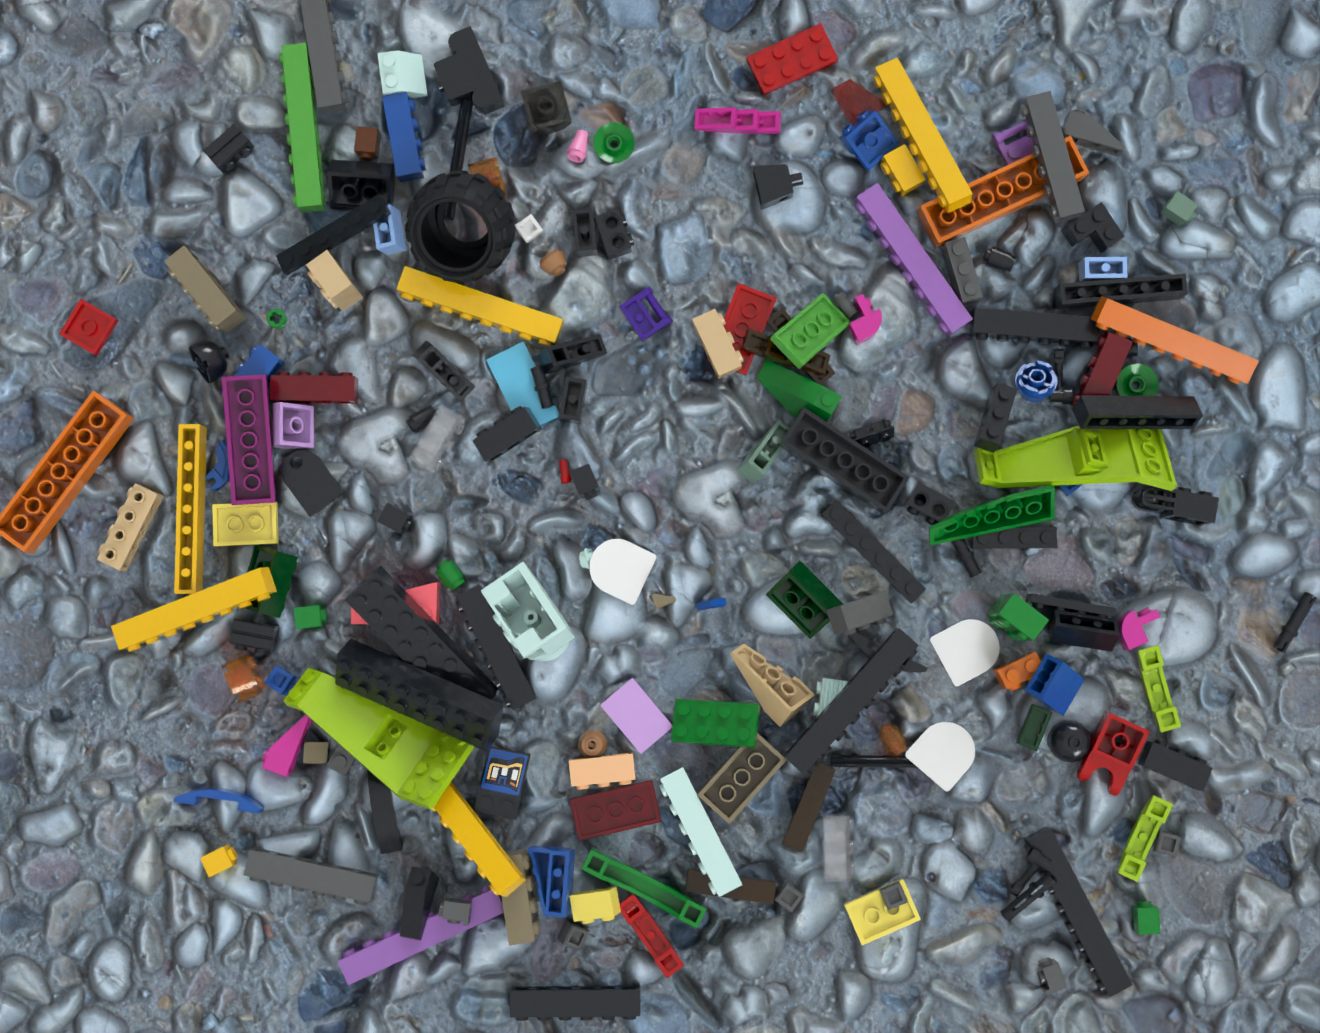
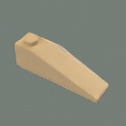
M746 644L741 645L730 653L763 710L779 727L792 719L815 696L800 679L795 676L793 678L782 672L783 668L778 665L775 668L766 662V658Z

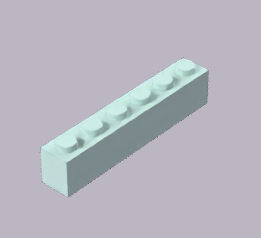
M682 767L661 778L662 784L659 787L664 797L669 796L672 802L669 804V807L674 816H679L682 823L678 825L684 836L688 834L691 840L688 845L693 855L698 854L701 860L698 865L703 875L708 874L711 880L708 885L713 895L718 894L721 897L742 886L743 884L685 769Z

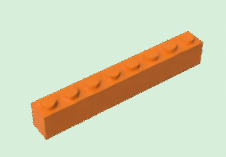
M1101 296L1091 317V320L1097 322L1095 326L1106 331L1109 327L1115 329L1114 334L1126 339L1128 335L1132 336L1135 343L1142 346L1149 343L1153 345V350L1162 354L1165 353V350L1171 352L1172 358L1182 362L1186 358L1191 361L1189 365L1202 369L1203 366L1210 368L1209 373L1218 377L1221 374H1225L1228 376V381L1238 385L1240 381L1248 384L1259 362L1257 359Z

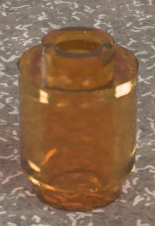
M888 723L879 729L878 737L888 753L897 756L908 748L906 745L907 741L896 724L891 725Z

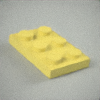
M277 502L232 505V503L212 504L214 547L279 544Z
M903 879L897 880L900 882L908 901L903 905L887 910L879 889L844 904L861 945L921 920Z

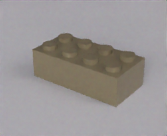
M186 246L181 247L164 261L168 265L167 272L180 283V288L193 299L192 303L200 312L202 311L206 315L205 319L213 328L215 327L218 331L222 330L228 334L247 319L200 259Z
M757 733L756 748L737 747L700 788L697 795L730 824L787 759Z
M525 849L507 851V855L526 878V881L509 896H501L508 943L511 946L535 942L539 931H541L540 919L535 916L538 905L536 896L532 897L534 878L533 875H529L528 871L531 866L529 853L526 854Z

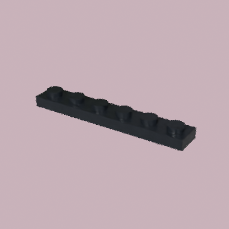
M381 194L376 195L276 255L283 273L286 275L293 273L324 251H330L390 215L391 212L384 197Z
M837 500L821 514L910 604L926 590Z

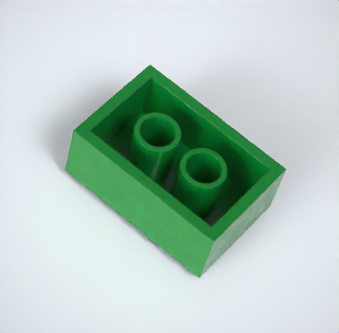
M1015 593L1000 595L986 614L993 626L1006 630V636L1015 642L1017 640L1034 641L1049 621V619Z

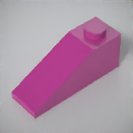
M307 715L303 716L269 750L265 751L262 757V762H264L262 768L285 777L292 774L312 722Z

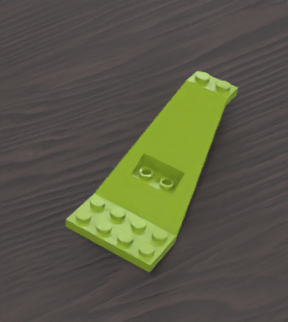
M1075 426L1006 447L994 453L978 447L974 450L979 483L996 488L1138 482L1173 491L1177 487L1161 429H1081L1080 426Z
M307 668L283 700L287 706L298 709L306 714L400 799L430 810L434 808L474 749L473 745L335 684V677L311 668Z

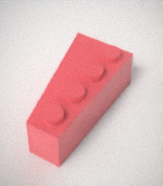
M436 582L406 589L405 591L437 625H440V583ZM351 607V624L368 625Z

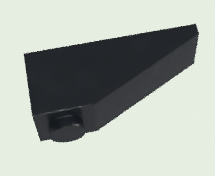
M601 334L546 347L537 357L540 365H543L545 374H549L607 354Z
M427 340L412 354L460 402L475 388Z
M418 867L411 868L405 887L400 929L401 937L420 941L422 939L439 877L432 870Z

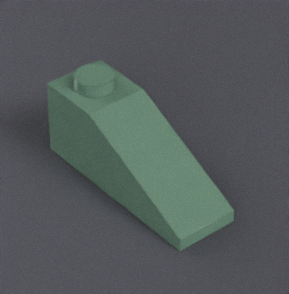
M779 419L750 451L737 469L752 484L764 476L783 449L777 443L788 427Z

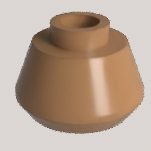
M553 250L540 260V269L549 275L559 276L566 270L565 254L561 250Z
M588 730L580 736L578 748L580 753L586 758L601 757L606 751L607 740L600 731Z

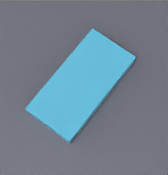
M524 341L486 359L511 411L519 406H522V408L529 407L540 426L559 417L556 406L546 409L541 408L538 393L534 390L535 383L530 371L531 368L536 366Z

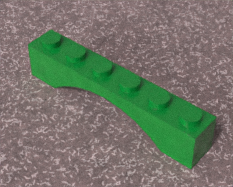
M594 847L591 848L581 868L599 879L644 898L696 929L707 910L705 904Z

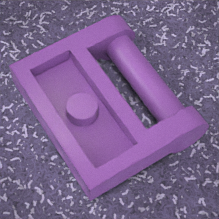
M1023 119L1022 123L1001 133L996 132L992 134L993 142L1006 166L1032 154L1033 143L1028 135L1006 146L1003 140L1026 130V119Z

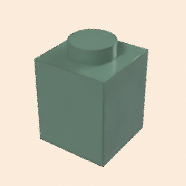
M1177 191L1167 201L1160 214L1181 227L1186 222L1190 223L1197 213L1194 210L1198 204Z

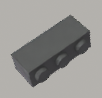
M963 237L945 242L941 247V251L954 293L963 306L979 302L983 295L966 238Z
M886 591L827 609L834 634L843 632L844 636L855 633V628L857 627L859 631L872 627V622L874 625L886 622V617L893 615Z

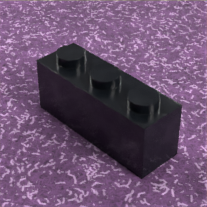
M997 382L993 387L974 443L975 447L994 453L1001 445L1017 393L1016 388Z
M522 406L513 409L511 411L512 415L506 419L502 417L496 420L492 428L489 430L487 428L476 434L477 438L472 441L485 462L494 461L542 430L529 407L522 408Z
M1054 610L1048 624L1049 642L1112 652L1120 636L1118 619Z
M1157 739L1154 742H1146L1138 765L1193 789L1204 791L1213 769L1206 765V760L1196 756L1194 759L1186 756L1187 752L1175 748L1174 751L1166 748L1168 744Z

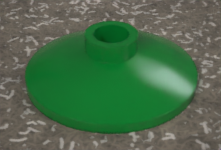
M611 122L597 130L593 146L600 159L615 164L623 162L630 157L634 150L635 140L633 133L627 126ZM616 142L618 146L616 148H612L610 146L611 143Z
M1131 364L1120 371L1116 380V389L1119 396H1155L1158 391V378L1150 367L1143 364ZM1133 382H1136L1138 384L1137 389H1134L1132 387Z

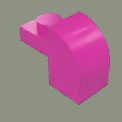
M863 294L855 297L853 300L861 318L848 325L856 345L872 338L882 322L880 308L872 312L873 306L868 297L865 298Z
M1148 607L1136 613L1134 610L1126 611L1121 615L1118 620L1120 633L1118 640L1123 650H1131L1149 642L1142 625L1160 618L1157 609L1149 610Z

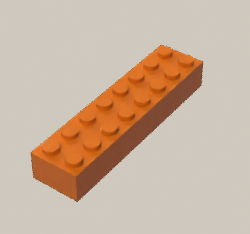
M1069 136L1065 138V143L1076 181L1079 182L1089 174V171L1072 137ZM1032 153L968 183L973 193L971 203L947 213L945 207L942 208L937 198L921 205L916 213L934 249L944 245L945 242L960 238L1045 198L1043 192L1044 181L1042 177H1039L1037 170L1039 165L1037 157L1035 158Z
M93 390L1 512L0 535L21 551L34 554L135 418L104 395Z

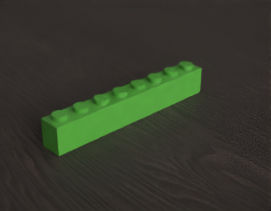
M307 43L281 45L282 53H279V60L284 68V73H281V80L286 88V93H283V101L288 109V113H285V121L290 129V133H287V141L292 150V153L289 154V162L294 170V174H291V182L295 186L296 194H293L294 206H297L302 213L326 210L315 90Z

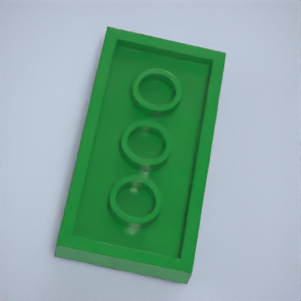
M676 699L671 741L673 743L756 748L760 705Z

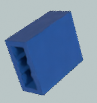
M1046 653L1025 691L1048 709L1064 716L1085 679L1066 663Z

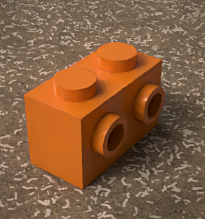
M1028 652L993 669V672L1001 689L1013 691L1022 687V682L1026 680L1030 682L1041 661L1036 652Z

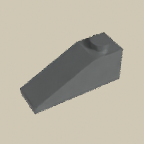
M1070 110L1066 115L1062 127L1064 139L1071 136L1075 145L1117 157L1125 150V146L1092 116L1086 115L1084 111Z

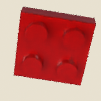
M80 299L59 335L98 356L119 320Z

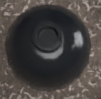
M203 340L189 347L190 356L193 362L196 361L198 365L197 370L207 383L218 380L227 371L228 363L226 359L229 358V355L223 346L219 347L212 341Z
M1063 720L1051 728L1048 733L1047 744L1054 757L1063 762L1073 763L1084 759L1089 754L1092 747V737L1083 724L1074 720Z

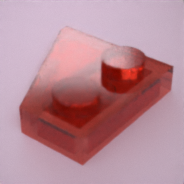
M851 79L831 90L847 120L852 125L858 121L856 117L864 110H876V112H879L887 106L883 100Z

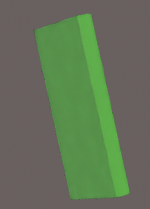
M822 293L773 334L770 340L800 369L846 329L851 321Z

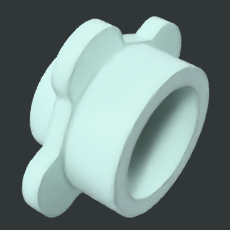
M585 548L584 551L580 552L579 560L582 568L589 569L590 559L593 554L592 549Z

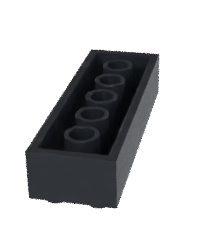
M805 407L799 409L777 443L778 446L881 514L889 511L910 478Z

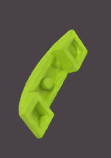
M1159 645L1137 650L1144 691L1159 732L1162 733L1181 727L1177 709L1172 704L1162 666H1164Z
M1155 795L1150 797L1127 840L1118 866V874L1138 882L1146 865V856L1161 824L1166 822L1173 806L1172 803Z

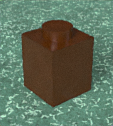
M357 126L354 151L360 159H378L381 133L378 128Z

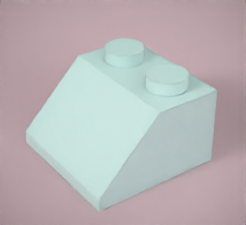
M399 50L377 53L384 96L407 92L409 98L428 96L422 55Z

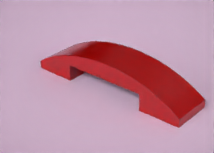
M632 894L620 903L621 914L651 953L665 977H670L682 968L684 963L637 896Z

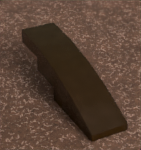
M752 329L746 331L741 350L797 368L770 340L772 334L767 336ZM819 351L800 369L824 375L831 355Z
M817 761L818 765L810 773L782 841L783 845L802 853L835 773V769Z
M688 869L685 891L718 896V894L713 895L708 885L711 882L708 874L703 875L701 870ZM739 876L743 885L721 896L774 904L776 882Z

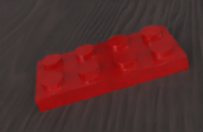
M820 23L746 57V60L764 96L837 63L838 57Z
M740 283L736 287L724 317L726 324L723 326L726 333L730 331L735 342L732 344L734 350H739L744 361L741 363V369L736 372L746 376L754 354L741 350L746 331L752 329L763 334L767 325L766 321L769 320L777 298Z

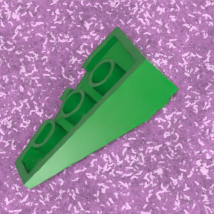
M767 359L756 377L793 417H795L799 409L805 407L828 422L842 397L830 389Z

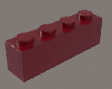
M1110 332L1100 335L1096 344L1098 350L1095 355L1092 354L1088 362L1089 371L1087 375L1084 374L1081 378L1079 385L1082 387L1080 392L1075 394L1072 399L1071 405L1073 408L1081 395L1110 396L1133 341Z
M277 372V375H270V401L274 403L358 404L359 379L353 376V373L341 372L340 376H332V373L320 372L319 376H312L309 372H298V375H290L289 372Z

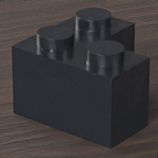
M1102 202L1083 213L1080 217L1067 223L1061 229L1071 247L1090 237L1100 253L1114 246L1125 237Z

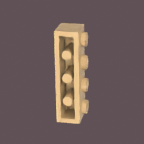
M136 483L128 490L127 500L117 512L118 518L115 524L109 528L106 542L98 550L99 556L97 560L119 571H127L164 497Z

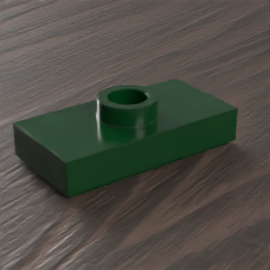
M1031 704L1016 743L1038 751L1053 712Z

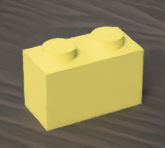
M617 886L577 891L569 896L574 922L582 921V924L594 922V919L599 918L602 921H610L615 919L614 916L621 912Z

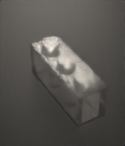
M440 405L410 455L409 460L431 473H434L435 470L439 471L444 463V460H442L446 452L449 453L455 442H453L456 434L460 435L463 431L465 419Z
M822 814L823 879L825 882L851 881V875H855V864L851 862V854H854V841H850V832H854V821L850 819L848 814Z

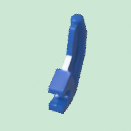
M225 440L218 442L219 445L216 447L218 462L206 476V480H216V484L209 487L210 491L221 489L230 481L227 443Z

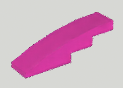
M736 107L696 109L694 129L698 131L735 134H780L782 114L780 111L759 112L758 109L737 110Z

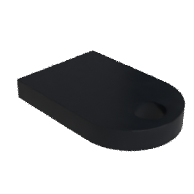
M298 450L285 458L281 467L282 479L309 517H313L345 493L316 454L307 450ZM300 457L302 459L301 467L293 468L292 460Z

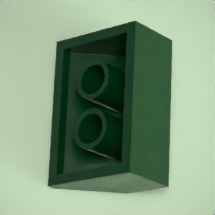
M255 545L247 572L257 568L269 567L277 592L270 594L271 598L258 602L256 599L251 601L252 605L246 607V609L280 618L285 607L287 593L291 587L293 572L297 567V556Z
M801 561L797 562L765 594L809 639L830 622L827 609L843 605Z

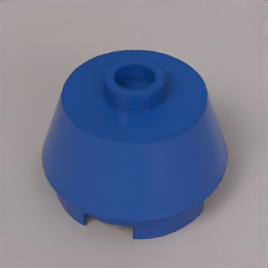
M1036 360L1035 363L1023 364L1015 376V384L1023 399L1028 402L1038 403L1044 401L1055 391L1058 379L1050 364Z

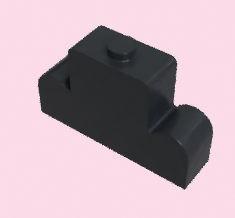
M471 26L451 34L448 44L452 56L434 63L439 77L436 83L440 92H445L451 106L461 104L462 99H472L475 109L481 114H489L505 107Z

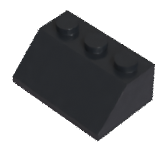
M331 160L327 170L330 209L353 210L378 194L384 197L387 205L393 206L395 190L393 163Z

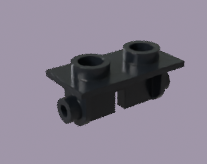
M883 419L871 424L873 431L869 432L866 425L853 429V432L850 433L851 439L863 447L869 448L873 444L884 443L894 438V425L892 426L890 420L886 421Z

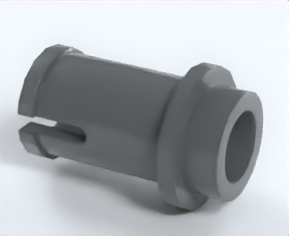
M842 291L833 300L836 302L834 303L835 306L838 305L849 319L859 310L849 300L848 294Z

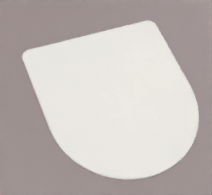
M611 539L599 545L593 552L589 565L590 575L599 589L633 605L652 569L656 555L629 541Z
M968 619L958 622L930 638L935 651L955 686H960L989 670L995 664L999 655L1000 647L996 633L989 625L979 620Z
M940 722L927 728L905 753V756L943 790L950 791L972 765L975 757V745L970 734L961 726L951 722Z

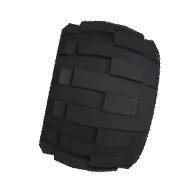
M451 171L450 174H439L422 186L411 200L406 215L408 218L405 224L407 242L411 243L410 251L415 260H420L425 266L424 270L431 275H440L444 281L454 283L459 280H463L466 283L476 281L484 275L493 273L501 266L510 253L516 233V225L513 222L515 214L512 204L505 199V192L498 185L494 186L490 183L488 177L479 173L472 175L468 171ZM448 202L463 203L474 209L486 224L488 230L486 235L473 242L461 241L451 235L445 226L443 218L444 209Z

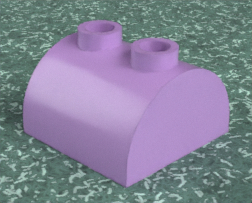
M284 402L273 403L272 446L283 449L314 448V406Z

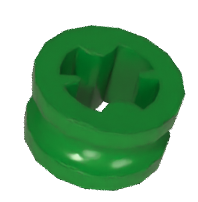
M272 309L267 314V322L273 328L281 329L287 324V316L280 309ZM276 314L282 317V320L279 319L280 323L278 324L272 321Z

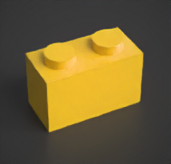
M905 144L883 156L880 164L881 169L885 175H889L893 190L899 193L901 197L923 185L926 179Z

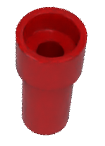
M567 459L559 460L561 484L571 483Z

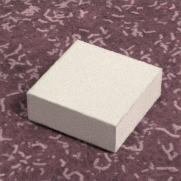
M532 214L515 224L516 230L526 244L543 233L542 228Z

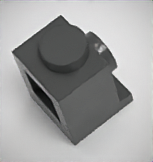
M446 898L444 904H440L439 917L448 919L447 922L452 924H460V921H464L463 926H468L471 919L473 901Z
M1044 958L1038 961L1040 971L1037 972L1040 983L1045 984L1041 986L1044 993L1048 995L1067 988L1060 965L1055 959Z

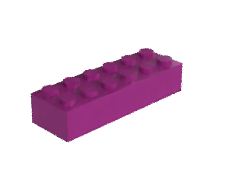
M267 374L223 376L222 388L232 505L276 502Z

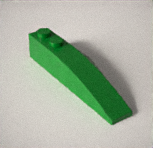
M1052 485L1010 494L949 516L929 527L930 546L1054 520L1055 487Z

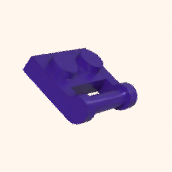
M647 287L619 306L642 342L673 322V319L667 316L654 297L651 287ZM646 298L661 320L657 324L641 301Z

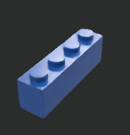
M407 92L382 96L395 171L399 182L424 178L423 171H426V164L424 158L420 157L419 152L423 148L421 139L417 138L416 131H419L417 118L413 119L412 111H416L413 98L410 99Z

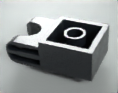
M1152 486L1136 491L1132 497V504L1138 510L1160 514V519L1198 526L1215 523L1219 498L1213 497L1210 492L1199 491V494L1191 493V489L1178 487V490L1169 491Z

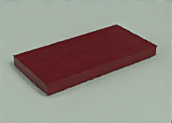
M653 780L569 799L579 841L662 822Z

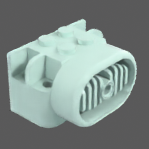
M524 562L481 590L495 612L492 617L504 630L503 634L509 643H512L515 649L519 650L524 659L538 661L554 660L562 655L567 649L569 642L576 638L556 605Z

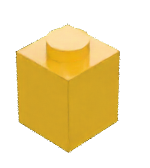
M229 844L200 858L208 877L238 863L236 860L238 858L237 853Z

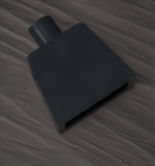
M786 164L757 165L753 167V176L761 210L792 198L794 193L793 187L803 185L802 173L790 175L788 165Z

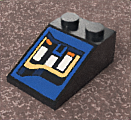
M494 746L489 748L478 788L475 812L515 820L518 818L531 754Z

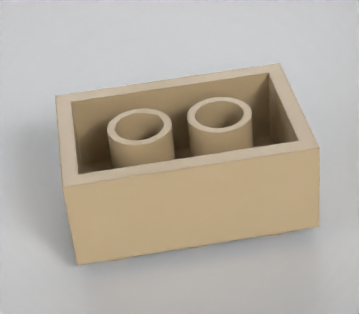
M328 250L306 264L310 270L307 274L320 288V292L335 309L339 307L344 312L363 298Z

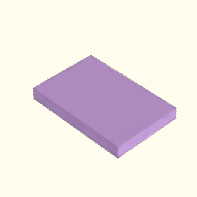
M633 678L600 705L640 754L673 726Z

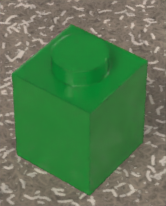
M323 605L294 608L296 629L325 627V622L328 621V613Z
M1138 901V905H1131L1133 931L1139 935L1160 934L1159 907L1153 905L1151 901Z

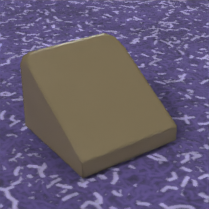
M651 594L658 609L676 602V598L673 596Z
M304 742L303 763L327 764L329 742Z

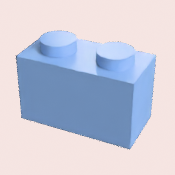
M390 204L388 208L391 214L373 224L376 248L386 255L406 251L401 212Z
M1084 257L1078 263L1079 282L1127 278V257Z

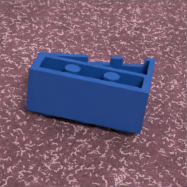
M538 845L529 847L528 852L533 863V873L538 884L537 889L543 915L567 917L571 914L569 896L572 895L575 849Z

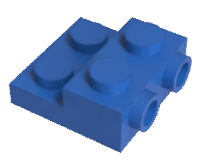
M864 110L856 117L858 121L854 125L849 124L841 131L843 135L839 137L850 154L856 156L865 170H870L884 155L899 144L876 110Z

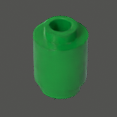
M444 560L436 566L438 570L435 574L444 586L452 592L465 583L464 575L452 560L449 562Z

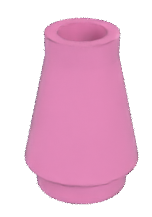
M576 131V135L566 151L569 160L581 163L586 158L588 138L586 131Z

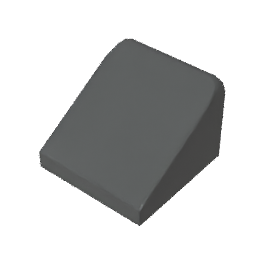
M565 920L557 939L563 945L581 950L589 930L569 920Z

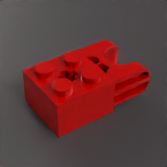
M1105 711L1092 738L1090 752L1082 760L1077 770V779L1081 781L1088 780L1096 769L1106 768L1110 774V780L1107 785L1108 792L1113 796H1117L1121 792L1130 771L1133 769L1150 731ZM1120 735L1122 743L1115 745L1114 739Z

